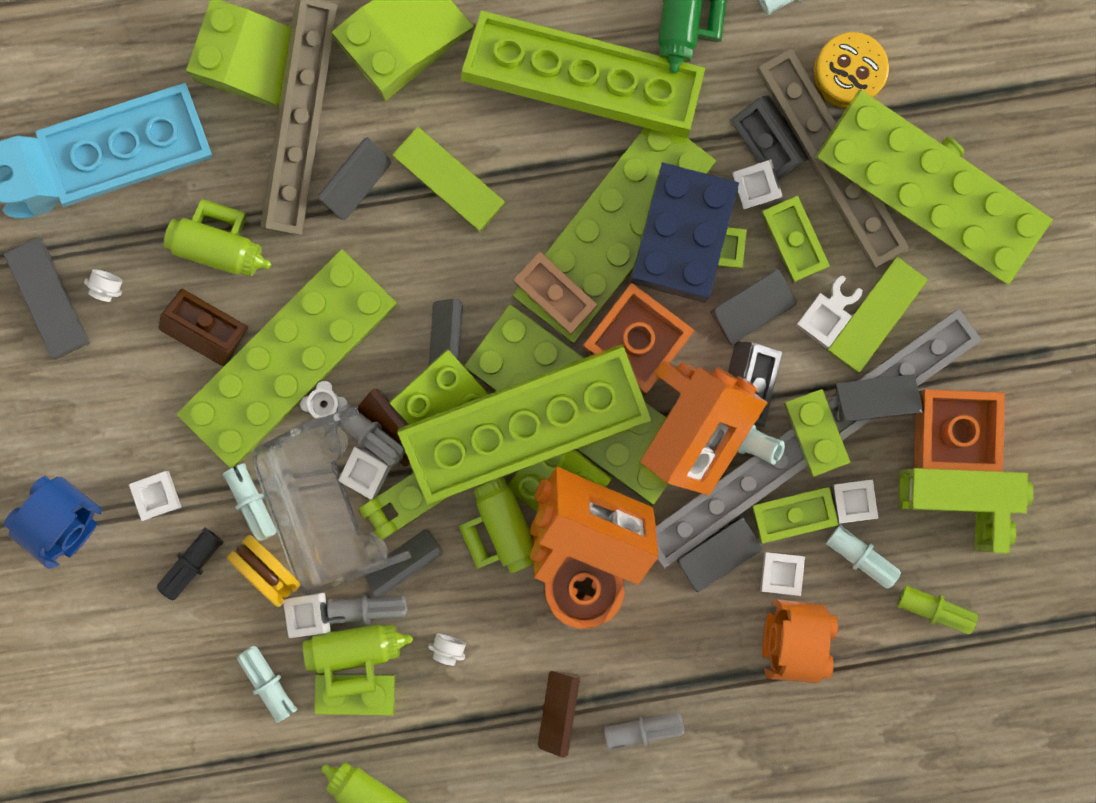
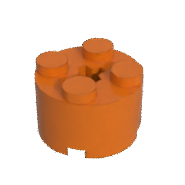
M569 556L566 557L549 584L545 583V597L552 613L564 624L578 629L594 628L611 620L620 609L625 594L623 578ZM586 577L591 578L590 585L595 589L592 596L585 594L582 598L577 597L578 590L573 586L576 580L583 582Z
M774 599L771 605L777 607L775 614L767 613L763 632L762 656L770 658L771 668H764L766 677L768 679L814 684L819 683L822 678L830 679L833 673V657L829 655L830 642L837 635V616L829 614L824 604Z

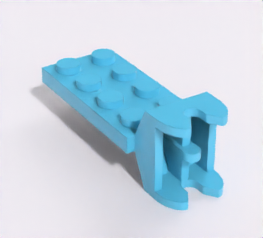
M186 82L35 131L37 138L17 135L0 141V203L6 204L2 211L8 217L28 219L50 212L59 201L63 207L213 158Z

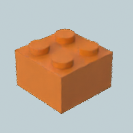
M631 283L583 345V350L591 356L623 344L640 391L645 396L659 378L655 373L662 361L671 363L695 330Z
M929 389L919 391L923 412L915 414L913 468L1003 472L1005 393Z

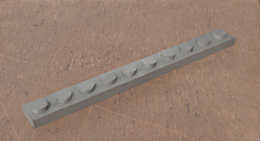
M957 309L858 381L914 374L917 386H919L978 344L982 339L960 309ZM837 396L828 401L842 441L872 420L840 423ZM793 428L777 438L784 441L785 448L782 457L778 462L776 461V464H770L753 455L721 478L710 496L700 493L656 525L659 554L657 560L664 569L807 467Z

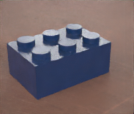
M662 162L630 283L706 303L710 298L739 182Z

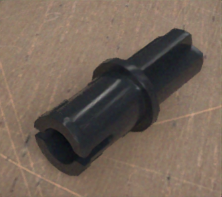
M204 527L183 554L180 552L177 554L178 561L157 584L158 591L172 601L177 599L197 574L202 575L204 572L202 567L215 551L223 545L222 539Z

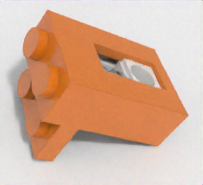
M662 361L655 375L680 392L681 396L640 463L668 484L710 496L768 402L755 394L758 387L741 376L735 378L719 367L712 372L699 366L695 369L683 361L680 362L679 366Z
M557 466L548 479L544 478L539 483L535 492V501H538V512L530 528V534L533 535V548L530 558L534 561V578L549 584L566 557L569 556L639 585L659 557L654 508Z

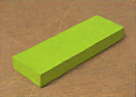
M418 126L392 155L395 160L480 233L505 205L503 199Z
M899 257L894 258L826 351L857 374L860 373L928 279Z

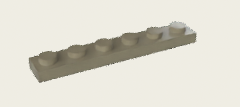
M295 0L260 226L262 229L294 235H302L333 39L332 31L334 30L338 4L324 0Z
M790 48L757 68L758 74L872 268L875 269L907 251L909 246L883 202L815 158V155L835 127L836 122L794 50Z

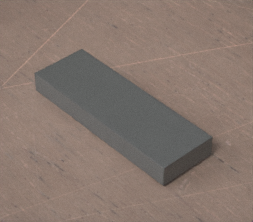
M38 237L4 253L51 358L56 360L90 344L43 239Z

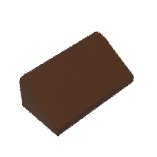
M182 288L161 313L159 322L160 331L223 367L230 361L248 330V326Z
M374 388L358 405V412L372 423L375 421L379 422L382 425V430L402 445L397 432L399 428L408 424L392 407L379 389ZM406 452L400 461L405 467L410 465Z
M550 671L548 676L538 747L559 757L566 758L569 753L580 678L577 674Z

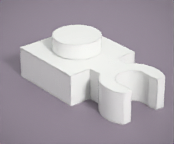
M843 275L833 282L830 289V299L820 293L795 325L826 349L830 347L852 317L843 310L844 307L852 305L862 295V289L857 288L850 297L842 295L840 286L846 279Z

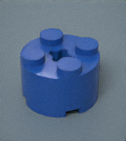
M43 476L33 484L29 492L31 496L22 507L14 509L7 516L4 526L9 529V537L47 569H52L60 565L56 561L57 558L63 554L70 558L88 540L98 524L92 519L94 513L101 515V507L64 477H56L50 480L47 476Z

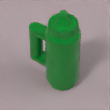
M663 0L658 37L660 57L667 58L671 73H677L682 62L691 61L693 50L697 45V38L712 42L722 41L727 0H709L711 5L707 30L699 28L702 0Z

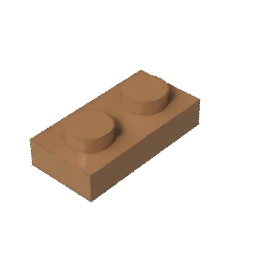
M540 251L513 279V282L570 335L598 306Z

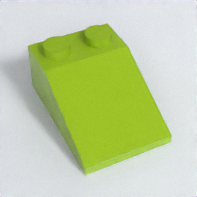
M210 0L186 71L197 83L279 109L291 27L249 9L221 0Z
M372 0L334 29L332 34L337 45L381 97L387 101L471 32L474 26L451 0Z

